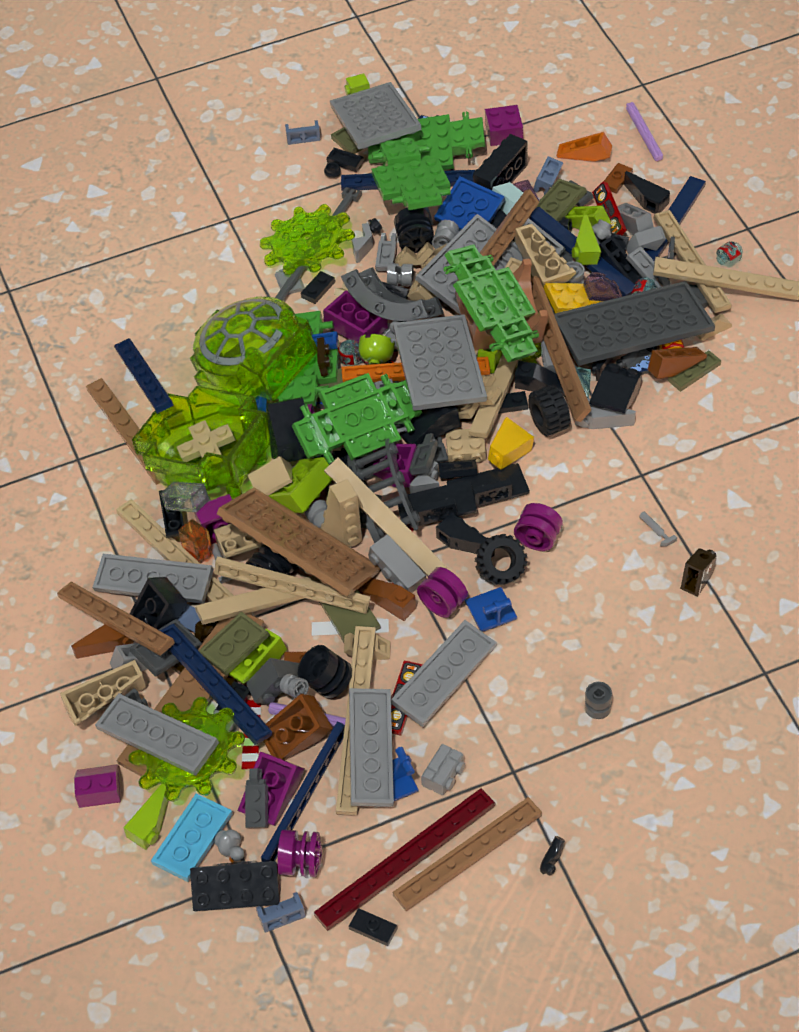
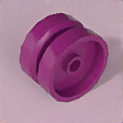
M530 503L523 508L520 519L514 527V535L522 545L529 549L547 551L553 547L557 535L563 526V520L549 506L540 503Z
M436 567L428 576V579H425L417 587V594L423 604L431 612L443 618H448L457 609V606H460L468 597V591L460 578L443 567Z

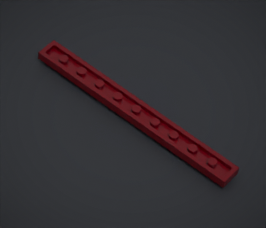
M480 788L314 911V916L327 931L492 809L495 806V802Z

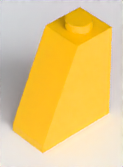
M506 417L490 445L488 460L502 470L532 451L534 436Z

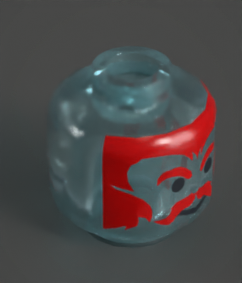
M728 241L716 251L718 263L726 267L733 266L742 259V247L737 242Z
M647 277L641 278L636 281L631 294L655 289L657 286L652 279Z
M350 339L343 341L339 345V360L345 366H355L361 361L359 342Z

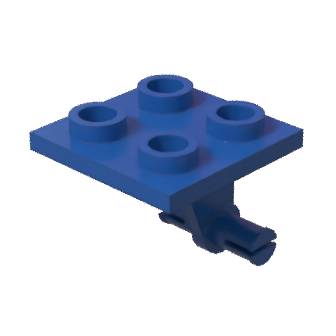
M502 587L465 600L471 615L482 632L517 619L511 600L506 597Z
M398 747L395 750L398 758L392 760L394 801L418 792V788L411 776L415 773L411 765L412 760L410 756L406 755L403 747Z

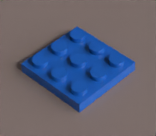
M460 176L451 189V195H447L435 214L434 219L438 222L442 220L454 221L458 225L459 231L476 214L491 223L504 203L505 196Z

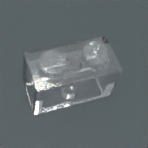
M172 482L161 493L166 510L198 512L209 501L205 484Z

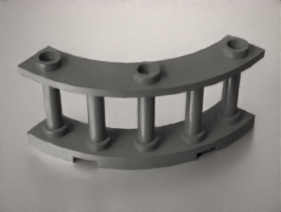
M373 267L360 273L355 269L341 276L346 288L354 299L369 312L379 317L393 321H413L444 314L438 297L413 301L390 292L385 288L386 286L381 282Z
M387 438L385 439L386 448L361 459L359 457L351 461L348 455V468H352V472L363 483L365 477L390 467L392 477L373 484L368 488L374 493L396 484L400 496L383 503L388 508L403 503L408 516L400 520L405 525L412 523L414 530H417L421 520L418 512L413 511L403 485L405 479L398 468V449L395 443H391L390 439ZM382 457H388L387 460H384L380 463H377L373 466H370L362 470V468H364V465L376 461ZM367 516L368 523H366V526L374 543H376L385 536V533Z

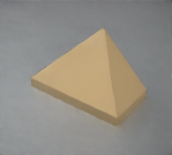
M721 313L711 318L715 324V331L697 336L703 341L731 328L732 324Z

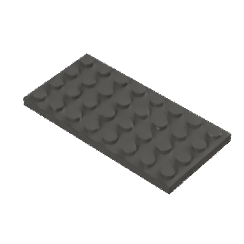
M686 281L554 314L563 339L578 366L715 331V324Z

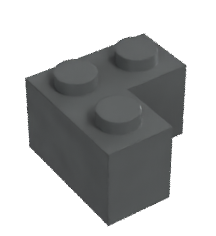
M269 658L246 683L254 702L268 705L274 702L275 698L282 692L280 689L281 679L286 674L298 677L299 663Z

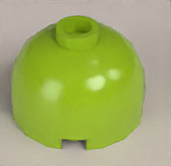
M371 334L370 338H365L366 335L360 337L359 354L369 365L384 364L392 358L395 341L390 342L391 338L378 334Z

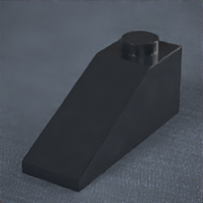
M613 235L599 244L601 250L600 257L634 284L636 281L643 279L626 259L627 253Z
M518 362L515 372L516 389L536 391L546 386L554 385L566 397L556 373L536 363Z

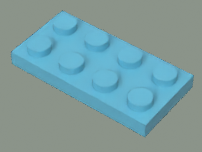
M196 793L151 859L152 865L188 882L190 880V868L200 865L212 847L215 836L223 830L233 815L232 810Z

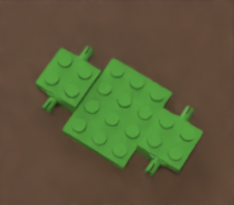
M467 111L466 116L465 112L462 113L463 120L450 122L449 114L421 118L418 121L421 124L422 130L391 140L413 138L418 146L428 144L429 152H421V160L438 158L443 170L454 169L453 156L466 154V158L469 159V154L470 158L473 157V149L485 147L483 118L469 119V112ZM380 144L369 146V163H383V166H385L383 159L372 160V153L381 152Z
M403 138L395 141L388 140L380 143L381 152L372 153V160L383 159L385 166L371 168L372 176L384 201L392 199V204L403 203L404 207H407L408 210L442 205L441 196L451 195L450 182L438 158L421 160L420 153L429 152L428 144L418 146L413 138Z
M474 244L448 251L444 256L450 266H445L444 272L445 274L454 272L458 277L459 281H456L453 286L480 332L492 329L490 333L496 343L490 344L489 348L491 351L494 352L500 349L508 363L534 355L538 350L532 339L538 338L539 333H537V330H531L525 318L533 316L536 311L510 268L495 270L491 263L493 262L492 255L482 256Z
M321 311L286 315L284 327L276 329L283 333L284 338L320 334L323 333V329H333L334 324L333 321L322 322ZM283 346L272 347L267 353L265 385L268 386L267 391L278 390V392L267 393L268 401L276 399L284 401L302 397L304 404L316 406V400L319 398L318 393L329 388V385L320 387L319 385L337 382L338 349H330L331 355H328L331 360V367L328 368L329 375L321 376L318 367L317 351L284 355Z
M369 373L320 391L318 395L325 409L311 414L307 404L300 407L304 418L292 425L307 458L310 459L318 455H324L330 465L335 461L331 451L341 447L343 444L352 461L384 448L385 439L387 438L390 439L391 443L399 442L401 437L395 427L397 424H404L408 433L413 432L415 429L410 420L421 415L422 411H413L406 380L399 383H391L388 375L385 374L380 377L384 387L376 389Z

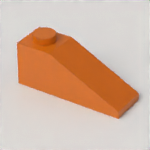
M600 132L559 144L556 156L563 159L594 162L610 158L612 144L605 133Z

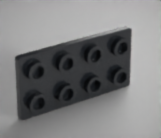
M518 463L508 465L502 470L496 468L477 473V475L447 481L448 485L470 480L476 507L530 493Z
M470 480L407 494L413 511H417L421 520L419 526L442 521L451 513L458 517L477 512ZM403 503L398 504L400 519L407 517L408 514ZM412 523L406 525L408 528H413Z
M243 861L190 868L193 911L279 904L276 861Z

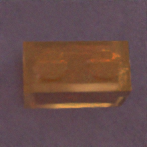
M192 518L178 531L182 547L201 564L213 554L209 531Z

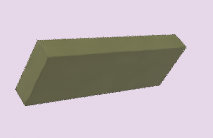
M708 350L705 352L707 355L706 359L673 377H668V382L681 392L720 366L721 360Z

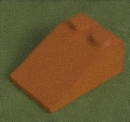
M300 694L266 723V726L272 731V735L263 742L272 756L287 760L320 741L333 728L316 698L311 695Z

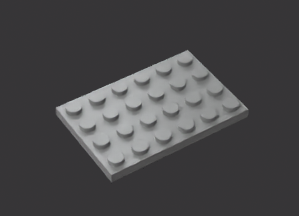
M391 82L330 100L331 108L358 150L422 130L420 122Z
M476 214L416 275L415 280L461 315L455 296L456 290L453 286L458 277L454 272L445 274L444 267L450 266L444 255L450 250L473 244L480 253L497 228ZM514 241L510 242L495 263V270L505 268L511 257L523 261V257Z
M465 314L393 323V331L413 411L487 401L486 390Z

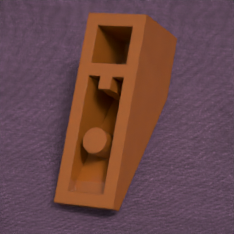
M698 347L652 350L647 370L657 379L673 377L706 359L707 355Z
M372 578L358 589L360 594L370 596V601L402 621H405L416 609L415 595L400 585Z
M104 624L72 644L71 647L74 656L78 659L114 652L116 646L133 644L135 641Z

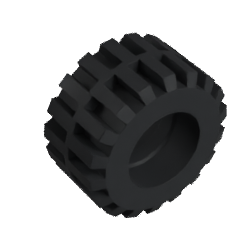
M549 385L530 393L528 399L529 410L536 427L542 434L549 436L569 428V408L564 396L556 386Z
M506 534L492 536L481 543L480 548L477 549V557H475L477 566L475 567L476 570L480 571L479 575L486 578L485 581L492 582L494 585H504L513 582L524 573V567L527 566V561H525L527 553L523 551L525 549L524 545L521 546L518 539H513L514 536H506ZM497 548L504 549L510 556L511 564L505 571L496 569L492 564L491 555Z

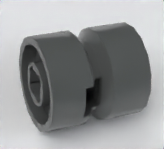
M593 682L586 688L585 711L593 719L607 717L611 712L612 690L604 682Z

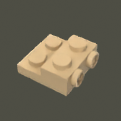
M470 429L452 430L445 433L448 462L476 459V463L486 461L484 438L470 436Z

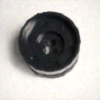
M405 208L399 211L394 218V225L401 249L403 250L406 246L414 253H418L427 242L432 245L434 233L428 212L423 208L413 210Z
M265 544L259 548V552L254 553L252 558H249L246 562L248 565L286 575H291L298 567L297 564L290 563L281 554L273 552Z
M317 645L304 654L298 665L297 674L298 677L308 682L310 688L325 698H333L341 694L348 686L352 677V667L350 663L326 646Z

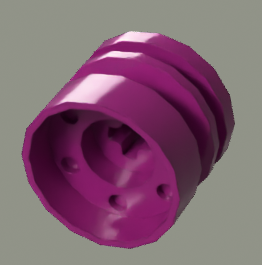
M282 830L278 846L279 875L294 876L297 866H299L301 876L306 877L309 867L310 877H317L322 859L320 833L313 832L310 841L308 831H304L302 840H299L296 830Z

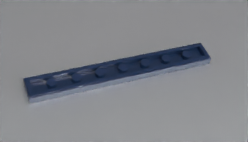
M475 170L444 172L450 182V187H453L460 176L473 182ZM372 174L341 175V191L346 187L350 188V190H379Z
M690 176L668 209L672 212L679 225L702 192L706 181ZM666 239L656 251L644 248V250L655 261L656 257L661 256L669 242Z
M536 207L529 216V219L572 255V248L575 247L577 237L541 207ZM599 257L597 264L584 265L622 297L631 295L633 287L636 286L602 257Z
M128 338L115 344L116 352L156 413L158 414L174 406L172 400L131 339Z
M174 623L160 630L174 640L175 644L169 648L170 652L254 745L272 735V731Z
M337 721L263 852L261 856L262 862L276 861L281 831L293 830L344 738L345 728L343 723Z

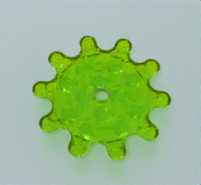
M322 204L316 211L306 213L302 207H296L293 211V217L287 221L273 220L271 222V229L275 231V234L260 240L261 249L272 250L264 257L265 265L272 266L282 262L284 263L283 273L290 275L300 266H307L310 272H318L322 268L321 262L325 258L341 259L345 253L339 247L340 243L355 238V233L352 229H342V226L350 221L349 215L342 212L338 215L330 216L331 208L327 204Z
M205 697L196 698L191 708L187 711H179L174 703L165 704L162 707L163 714L217 738L219 744L196 776L142 750L132 751L128 756L129 762L135 766L146 765L147 767L146 773L138 781L140 788L150 790L158 784H165L166 790L164 795L171 802L177 801L182 791L188 787H195L198 794L202 796L209 795L212 790L210 780L215 774L225 773L232 775L235 773L237 764L227 755L231 749L242 746L245 741V736L242 732H229L226 730L227 725L233 720V710L223 708L216 714H209L207 712L208 701Z

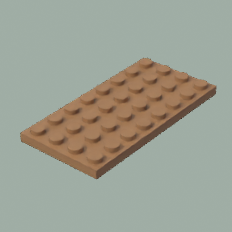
M255 487L219 507L217 515L222 517L225 522L232 523L241 532L251 535L257 542L270 547L273 552L281 554L290 563L297 564L306 573L316 576L322 583L335 588L341 595L348 597L381 570L377 565L372 564L367 557Z

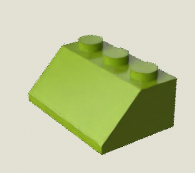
M324 457L300 460L292 468V482L270 494L269 497L295 513H304L309 509L312 501L321 495L320 492L332 482V479L324 472L329 466L328 462Z

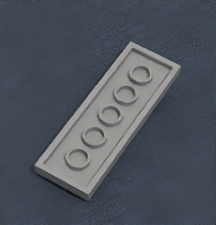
M103 554L92 588L97 592L139 596L148 578L167 577L186 602L204 604L214 568L212 565Z
M464 620L391 699V704L423 727L496 647L497 642Z
M349 688L351 806L393 807L391 689Z
M119 693L95 724L98 730L195 776L219 744L217 738Z

